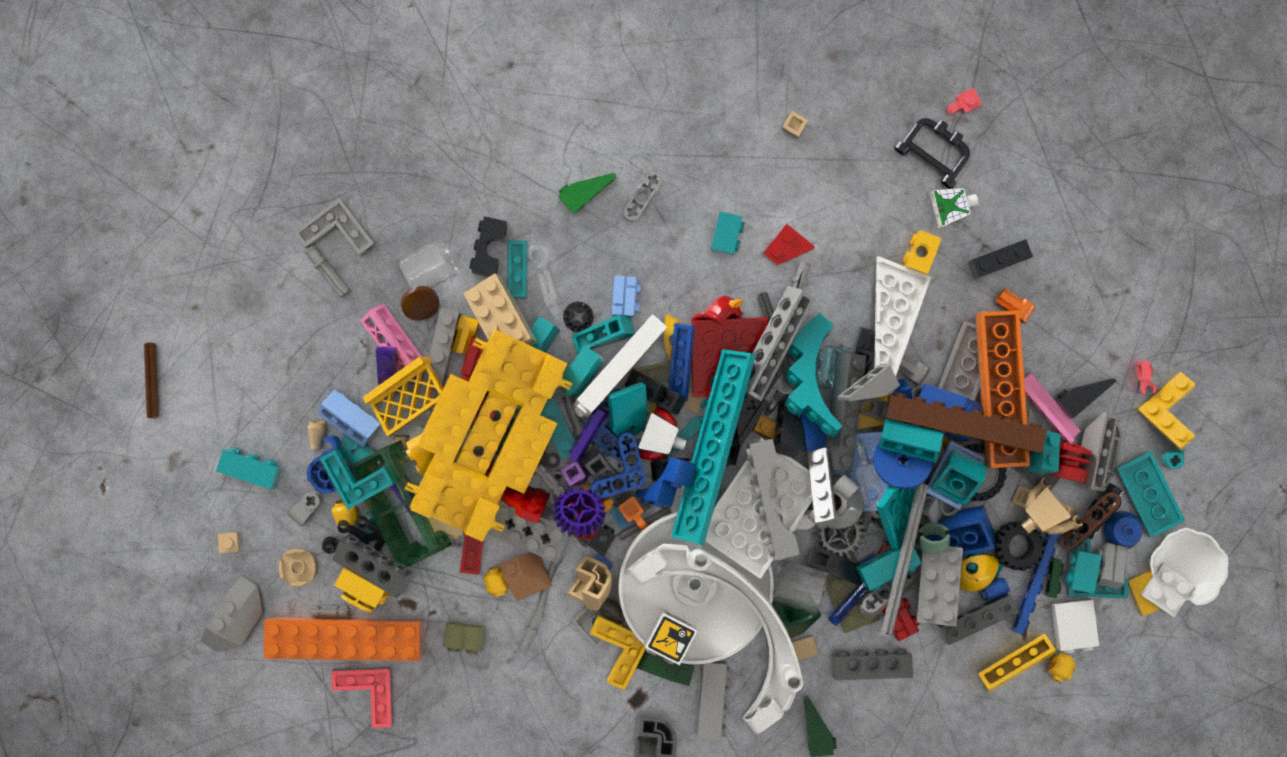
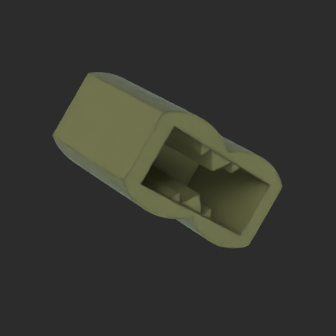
M447 622L443 646L447 647L448 651L458 652L459 649H465L466 653L478 654V651L483 650L486 627Z

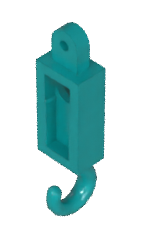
M709 399L704 400L700 404V408L703 409L708 404ZM694 416L676 436L687 440V443L701 429L704 416ZM672 447L670 453L666 454L664 458H668L674 451L678 452L679 449Z

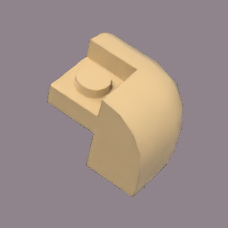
M585 555L575 569L577 579L568 591V597L585 604L586 609L597 611L602 607L610 594L612 576L607 565Z

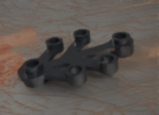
M365 516L357 518L356 526L358 528L350 525L346 520L339 521L337 530L340 533L348 532L366 545L371 541L377 540L373 547L378 552L385 543L392 542L396 537V530L391 525L384 524L379 526L369 521ZM366 528H368L369 530L373 531L374 533H369V534H368V533H366V532H364V531H362V530H360V529H366ZM331 536L324 538L322 550L327 554L334 553L339 540Z

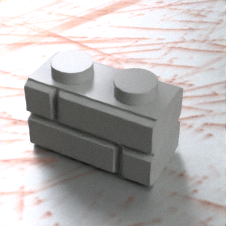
M1105 543L1101 548H1098L1097 554L1102 555L1097 585L1120 589L1125 584L1127 547Z

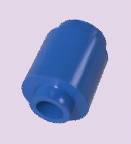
M1003 577L992 580L987 587L979 591L983 600L987 599L988 602H992L1006 596V593L1010 592V588Z

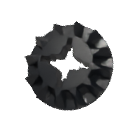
M579 301L569 304L563 313L565 325L574 332H580L589 328L594 318L590 306ZM574 309L578 313L586 312L581 317L583 324L578 320L571 322V320H573V318L575 317L573 311Z

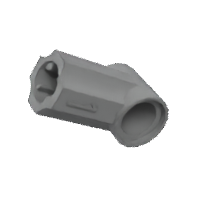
M904 354L898 371L906 375L908 380L920 386L930 369Z

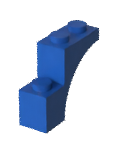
M670 457L660 478L646 489H637L635 497L642 498V503L664 508V505L672 507L677 488L681 489L682 485L690 487L696 464Z

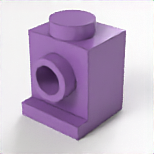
M582 461L573 462L561 470L570 487L575 484L581 485L585 483L587 477L592 475Z

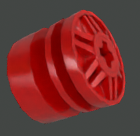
M1060 442L1059 471L1048 475L1085 483L1088 471L1080 468V463L1089 464L1090 460L1082 459V454L1091 456L1092 451L1081 445Z

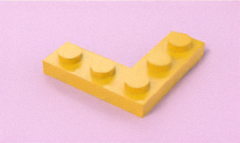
M1182 372L1138 409V412L1180 451L1195 438V435L1169 412L1175 404L1195 388V383Z
M598 615L590 630L591 635L623 648L606 681L608 684L625 690L646 648L631 629Z

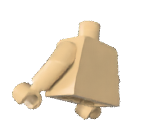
M1042 478L1039 484L1029 492L1025 503L1027 508L1025 511L1030 518L1021 524L1028 533L1039 527L1043 533L1047 532L1050 535L1061 534L1072 529H1078L1083 525V523L1077 524L1075 519L1079 516L1076 515L1071 518V515L1051 493L1049 488L1052 484L1050 483L1048 486L1043 484L1045 478Z

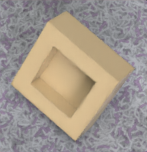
M791 111L782 129L798 138L808 120Z
M239 532L218 534L219 553L240 551Z

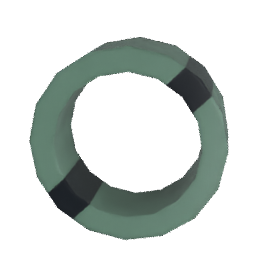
M929 523L920 528L918 545L924 552L939 554L949 548L950 531L947 527L938 523ZM935 534L944 539L931 541L926 539L925 536Z

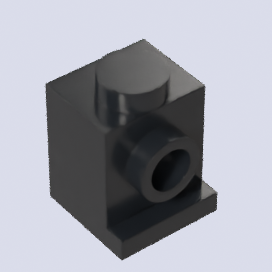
M606 524L604 527L600 525V529L591 539L588 546L604 556L617 536L614 534L615 530ZM600 536H606L607 541L605 543L600 542Z

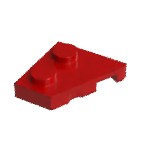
M786 224L763 252V255L778 266L813 250L815 246Z

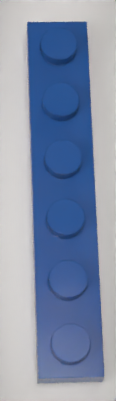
M1046 532L1043 545L1046 547L1042 551L1044 557L1039 559L1040 563L1038 565H1034L1018 609L1019 613L1016 615L1011 629L1016 633L1023 635L1024 631H1027L1030 621L1028 619L1030 613H1033L1036 608V596L1042 591L1043 584L1041 582L1043 577H1046L1048 574L1049 560L1055 555L1056 548L1054 546L1056 540L1059 541L1062 533L1050 535Z

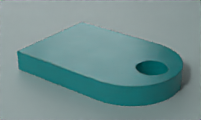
M639 382L608 394L611 431L617 437L624 432L636 436L644 428L647 421L646 385L643 382Z

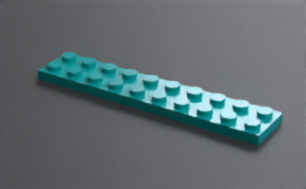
M722 349L691 462L696 464L690 487L685 486L671 535L673 538L703 546L705 544L756 356L754 354Z

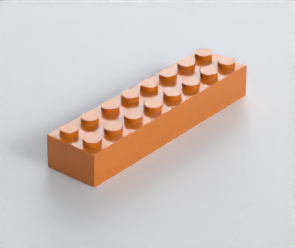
M1019 310L980 312L976 314L981 403L983 405L982 412H984V416L991 417L992 414L1003 416V420L1011 421V418L1022 420V424L1027 425ZM984 441L986 467L1030 466L1029 451Z
M269 617L264 620L263 659L419 661L422 658L423 619Z

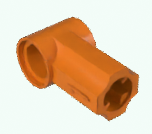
M1006 288L999 293L995 300L997 304L1008 311L1019 310L1020 322L1026 324L1036 309L1033 303L1024 298H1019Z

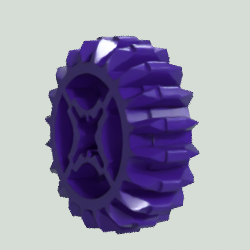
M581 486L577 491L574 487L571 492L566 489L564 495L560 494L558 496L559 500L555 501V507H553V519L557 521V527H562V533L568 531L569 537L574 533L576 538L579 537V534L586 538L587 532L593 535L594 530L598 531L600 529V525L604 523L606 512L604 511L605 505L601 504V497H595L596 492L590 494V488L583 491ZM579 507H580V512H581V513H580V518H578V513H577Z

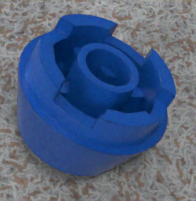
M1116 512L1105 523L1104 534L1110 544L1130 549L1137 545L1142 537V524L1138 517L1130 512Z

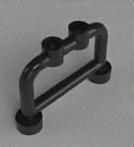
M929 118L920 119L914 124L903 141H897L893 148L903 156H906L910 150L943 173L944 175L940 179V183L948 189H953L957 183L955 178L970 157L969 147L962 141L964 136L958 131L950 133L946 130L948 124L942 120L935 122ZM923 126H929L937 135L943 136L951 145L958 147L962 151V157L952 170L912 142Z

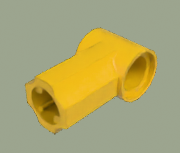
M464 315L460 316L452 351L464 355L467 354L471 338L476 336L479 327L477 319Z

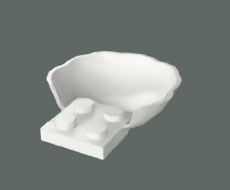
M1190 528L1179 529L1167 535L1161 545L1153 552L1150 562L1153 576L1140 595L1171 617H1175L1186 600L1191 601L1195 605L1208 604L1218 596L1220 588L1228 577V556L1212 536L1203 532H1196Z

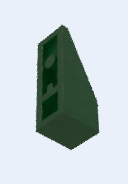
M645 650L636 667L637 669L686 686L690 685L695 668L694 664L681 663L678 665L674 663L672 665L664 661V657L658 654L654 656Z
M805 695L804 705L810 757L834 755L833 749H837L836 738L832 737L808 695Z

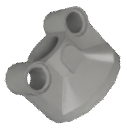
M831 475L833 494L841 498L842 506L836 511L837 522L818 526L822 531L827 527L841 529L851 526L860 518L864 511L865 498L863 491L855 480L846 475ZM812 501L811 504H810V505H811V508H812V512L809 514L808 518H809L814 524H816V523H815V516H814L813 501Z

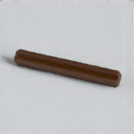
M144 343L147 418H157L155 343Z

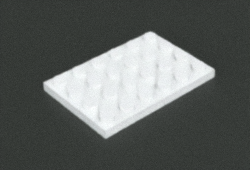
M776 453L777 460L770 477L771 502L779 520L792 532L813 501L810 471L791 457ZM746 458L715 504L705 542L761 579L772 563L773 556L770 557L767 546L770 545L769 538L765 537L763 531L765 521L759 514L758 507L761 504L760 500L756 499L754 492L756 487L755 479L752 480L750 475L751 461H748Z

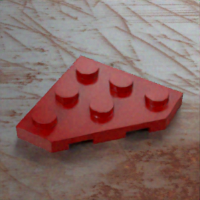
M506 486L501 500L508 507L513 506L516 509L515 513L520 518L538 524L550 494L546 493L543 489H535L530 486L527 487L523 494Z

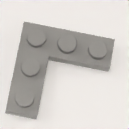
M340 198L294 232L305 248H308L336 226L358 255H362L375 245Z

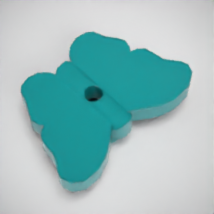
M343 433L342 446L339 451L343 458L350 460L352 466H357L374 454L372 447L365 446L363 448Z

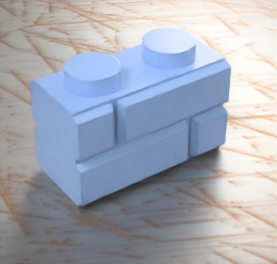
M614 276L613 316L620 314L635 317V313H639L640 301H636V294H640L641 282H637V277Z

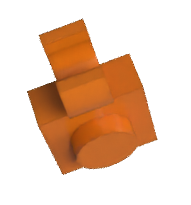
M634 496L617 507L628 523L634 520L640 530L648 526L640 516L644 510Z

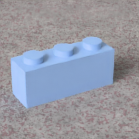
M335 389L321 403L317 412L319 416L363 448L377 433L381 425L375 417L367 414L360 406L352 403L345 395L337 392Z

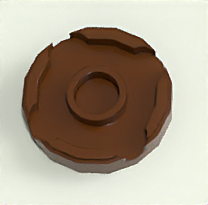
M426 286L416 287L417 289L406 291L402 296L401 308L406 317L412 320H425L438 311L440 305L439 298L433 289Z

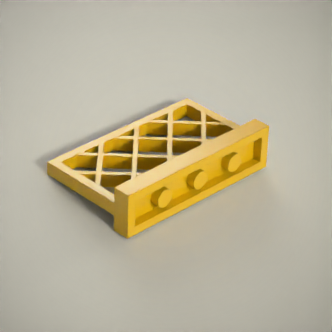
M429 356L418 357L363 396L365 403H370L387 437L393 435L436 405L443 387L431 367L433 362ZM426 370L429 374L428 383L421 381L422 373ZM410 381L416 382L414 393L407 391ZM420 384L427 385L425 396L418 394ZM432 387L436 388L440 394L435 399L430 398ZM396 391L401 392L399 403L392 401ZM406 394L413 396L411 406L404 404ZM417 397L424 399L421 409L415 407ZM382 401L387 402L385 413L381 412L378 404ZM392 404L398 406L397 416L390 414ZM403 407L410 409L407 419L401 418ZM389 417L396 419L395 426L392 429L388 426Z

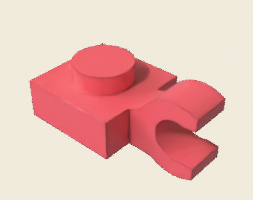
M972 88L955 97L957 102L949 105L946 109L949 115L959 110H962L963 114L980 107L982 102L975 89Z
M1149 360L1136 362L1138 381H1140V393L1146 394L1145 388L1147 386L1151 388V393H1155L1156 386L1150 381L1152 379L1151 375H1153V367Z

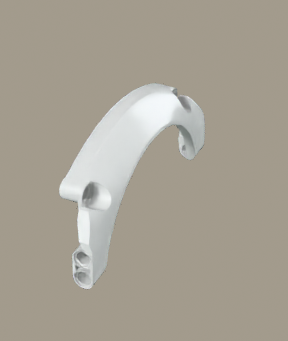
M662 544L633 563L628 568V571L639 585L664 576L695 575L717 581L729 587L747 601L764 627L769 646V663L763 687L743 719L755 734L763 732L781 719L784 711L790 709L796 692L802 689L803 679L790 636L776 610L758 588L736 569L708 553L703 548H697L690 553V548L687 545ZM698 556L706 558L705 561H696L695 559ZM791 678H798L795 683L789 681Z

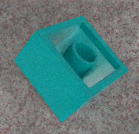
M953 449L944 460L931 488L965 506L984 483L988 467Z

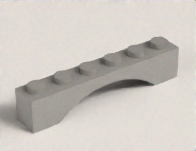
M773 439L747 444L748 449H745L747 460H750L752 468L749 470L752 480L755 479L756 482L754 492L756 499H759L761 504L758 509L760 517L764 518L765 521L763 531L765 537L769 538L770 545L767 546L770 557L773 556L775 560L800 555L795 535L779 520L771 502L770 477L777 460Z

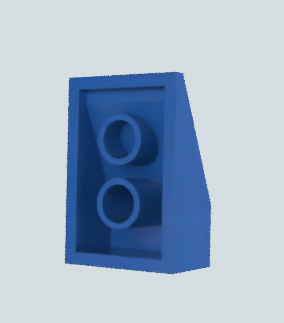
M923 384L919 396L926 399V403L933 404L934 401L945 403V407L952 408L953 405L964 407V411L972 413V410L981 411L983 406L967 397L927 384ZM942 432L944 436L958 443L972 440V438Z
M984 505L964 509L938 523L944 525L950 531L949 546L963 548L962 556L995 549L996 534ZM928 535L931 541L944 539L939 535Z

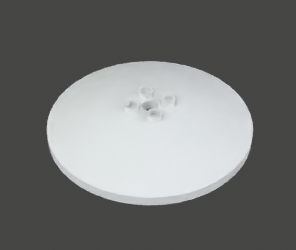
M674 512L663 516L646 527L629 547L623 559L619 575L618 591L622 612L632 632L644 644L661 609L697 627L698 631L681 663L706 664L720 661L744 648L754 639L763 626L747 601L729 587L717 581L695 575L664 576L639 585L629 573L628 568L648 552L662 544L687 545L690 548V553L697 548H703L746 577L772 605L774 580L771 564L762 578L759 579L706 542L703 546L671 537L678 513ZM698 556L695 560L705 561L706 558L704 556ZM693 579L700 581V586L696 589L689 586L690 581Z

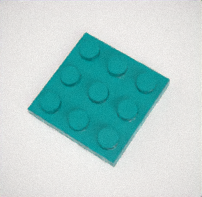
M889 486L881 500L877 503V511L891 549L899 550L903 543L916 490L915 487L900 489Z

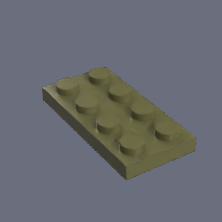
M852 553L850 561L858 564L856 556ZM820 571L844 634L880 620L878 614L869 617L860 612L859 606L870 595L863 581L860 586Z

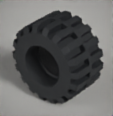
M1020 521L1008 522L1007 525L1000 527V531H996L995 549L993 550L995 551V557L1005 567L1016 571H1026V569L1034 568L1033 565L1040 563L1039 559L1044 557L1042 551L1045 550L1046 546L1043 545L1045 540L1040 536L1041 532L1034 529L1028 533L1021 525L1024 522ZM1016 535H1023L1028 541V549L1021 557H1014L1009 550L1010 541Z

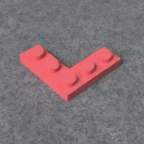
M390 668L331 671L332 691L371 689L372 728L392 727Z

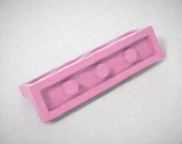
M384 303L371 309L360 320L378 347H396L398 371L403 369V365L407 366L421 356ZM370 317L373 320L375 327H372V325L369 323L368 319ZM381 334L386 338V343L382 341Z
M1029 373L1024 377L1025 398L1053 431L1061 434L1060 439L1063 442L1072 443L1074 437L1081 432L1080 429L1032 373Z

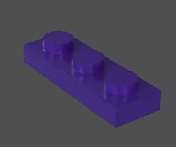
M598 408L592 412L589 420H591L589 425L585 426L579 434L581 437L579 442L575 443L570 449V460L575 463L581 461L609 414L607 410Z

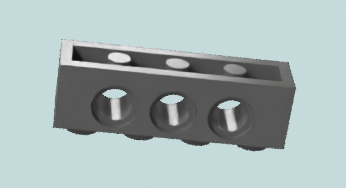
M351 535L339 540L332 559L396 598L407 590L413 574L405 565L393 561L389 556L383 555L376 551L374 547L364 544L357 537Z
M1006 593V596L992 602L987 601L957 615L956 627L937 625L944 642L951 645L1018 614L1019 611L1012 596Z
M895 649V652L888 653V650H876V653H868V650H858L857 654H849V651H837V654H833V678L835 680L913 678L912 654L907 652V649ZM890 659H896V666L893 668L887 667ZM852 660L858 661V666L855 669H849L848 667L849 662ZM870 660H877V666L875 668H868V662Z

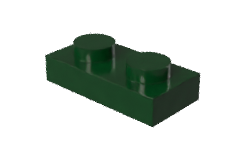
M1052 558L1049 560L1048 565L1049 571L1047 574L1045 596L1057 598V594H1060L1061 591L1059 578L1063 574L1064 565L1061 559Z

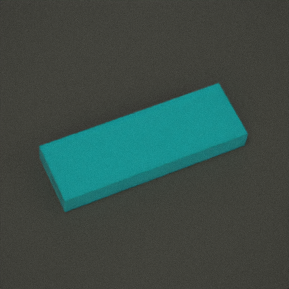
M508 241L507 287L513 298H527V241Z

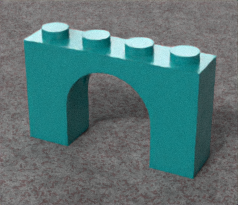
M539 316L531 328L537 340V343L532 345V347L547 353L549 346L560 329ZM584 345L573 363L565 368L563 372V379L573 384L572 386L565 384L571 387V389L563 388L562 392L570 397L573 395L579 397L605 359Z

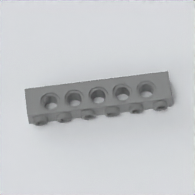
M787 286L753 352L756 356L746 389V396L762 401L815 299L805 291Z

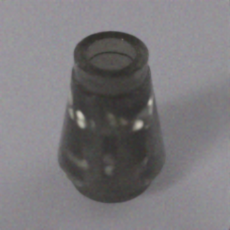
M607 598L598 611L601 612V615L622 624L625 621L622 608L612 598Z

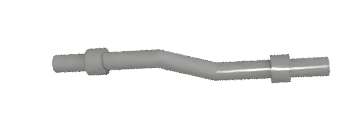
M563 557L558 563L551 561L547 571L551 582ZM549 588L542 590L540 593L537 608L530 625H527L524 632L525 637L520 647L523 650H528L532 638L535 637L538 631L537 625L546 605Z

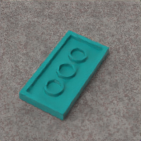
M1147 452L1115 468L1148 537L1152 538L1185 522L1152 452Z

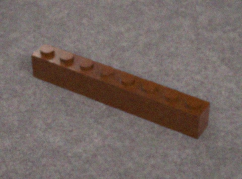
M895 392V395L889 396L884 419H893L927 429H934L1038 454L1043 452L1047 430L1042 429L1040 424L1030 423V426L1022 424V420L1011 418V421L1003 420V416L995 414L988 417L984 416V412L972 410V413L964 411V407L953 405L952 408L945 407V403L938 401L930 404L925 402L926 399L914 397V400L906 398V394Z

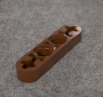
M1112 492L1105 494L1076 522L1077 524L1086 523L1089 526L1088 532L1081 534L1078 529L1065 532L1060 538L1062 548L1069 551L1078 548L1120 508L1122 504L1120 496ZM1109 497H1116V505H1109L1107 507V509L1110 510L1108 513L1104 508L1100 507L1101 504H1103L1104 506L1109 504ZM1101 510L1103 512L1102 519L1094 520L1093 512ZM1075 531V533L1081 538L1078 539L1077 537H1075L1072 540L1073 546H1066L1065 544L1067 543V541L1065 539L1067 537L1070 539L1073 538L1075 535L1072 534V532Z

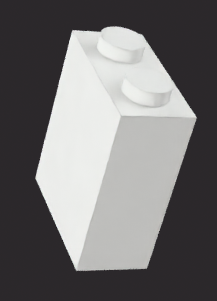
M1083 598L1050 603L1056 649L1063 651V653L1075 652L1074 649L1082 648V651L1094 650L1093 647L1099 646L1094 602L1092 599Z

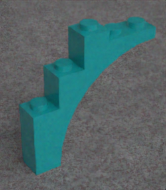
M818 313L795 336L788 349L789 355L797 359V361L788 369L785 377L792 386L797 388L788 396L784 405L790 413L796 414L798 417L805 413L807 418L817 423L825 434L834 438L839 433L842 425L823 402L816 380L818 350L834 325L821 313Z

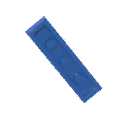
M674 323L668 388L686 397L685 402H687L695 325Z

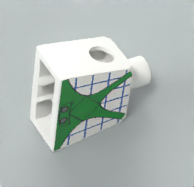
M964 188L934 190L930 193L938 228L970 215L969 207L978 205L976 194L966 196Z

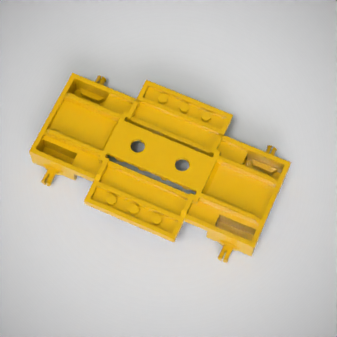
M493 329L487 343L480 339H475L480 344L474 342L473 346L482 349L483 352L469 382L450 374L417 443V446L434 453L433 458L419 487L407 482V486L404 489L415 494L409 506L411 511L427 518H435L464 531L466 535L482 542L491 528L501 533L503 532L505 525L495 521V515L500 507L498 503L506 486L523 494L525 493L556 428L557 422L540 415L547 399H551L558 386L570 390L571 387L565 384L570 386L573 384L563 379V372L568 363L496 329ZM489 391V393H488V395H487V397H486V399H485V401H484V404H483V406H482V408H481V410H480V412H479V414H478V416H477V418H476V420H475V423H474V425H473V427H472V429H471V431H470V433H469V435H468V437H467V439H466V441H465V444H464V446H463V448H462V450H461V452H460V454H459V456H458V458H457V460H456V462H455L454 459H455V457H456V455H457V453H458V451H459V449H460V447H461V445H462V442H463V440H464V438H465V436H466V434H467V432H468V430H469V428H470V426H471V423H472V421H473V419H474V417H475V415H476V413H477V411H478V409H479V407H480V405H481V402H482V400H483V398H484L486 392ZM519 405L521 406L519 409V413L491 469V472L488 474V476H486L485 473L490 466L491 460L498 449L500 441L504 433L506 432V429L510 423L512 416L515 413L517 406ZM493 410H498L501 413L498 421L490 419V413ZM482 446L484 448L483 455L475 456L473 454L474 447Z

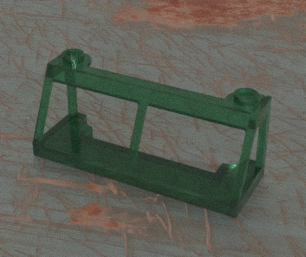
M400 440L350 465L349 468L356 482L380 470L385 461L404 501L391 507L384 491L365 501L395 562L409 567L453 544L446 532L442 530L434 532L427 517L411 511L409 506L415 494L404 490L407 482L410 483L400 463L406 458V449ZM404 505L407 506L426 546L420 545L418 541L412 544L409 543L394 513L395 510Z

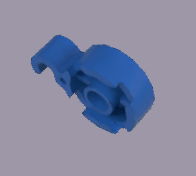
M330 435L323 439L324 442H330L332 448L315 458L308 465L307 469L308 482L310 481L311 485L315 488L314 490L323 494L332 493L337 490L331 478L325 474L326 469L320 460L321 457L328 453L341 449V440L335 435Z

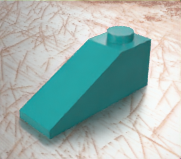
M619 314L573 334L572 338L577 353H580L584 345L589 349H595L633 336L635 330L631 317Z

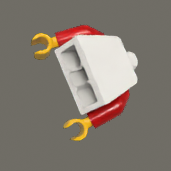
M650 401L653 404V408L651 410L647 409V412L651 413L637 448L641 459L651 461L664 458L666 454L670 453L672 447L683 451L687 440L676 436L679 429L677 428L676 420L670 412Z

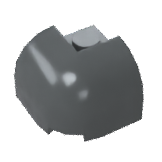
M643 716L637 719L634 732V757H676L677 735L673 727L666 722L667 720Z

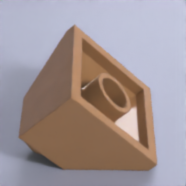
M529 552L499 564L505 582L516 601L552 586L542 558L536 554Z

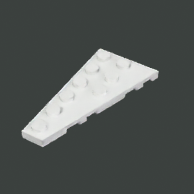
M879 256L876 258L874 368L878 365H890L896 376L931 277Z

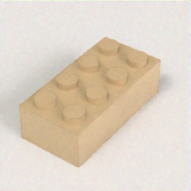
M495 273L463 293L488 340L493 329H496L530 346L537 343L534 334L502 277Z

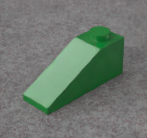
M610 173L572 183L570 186L566 184L559 190L558 198L574 216L617 177L615 173Z

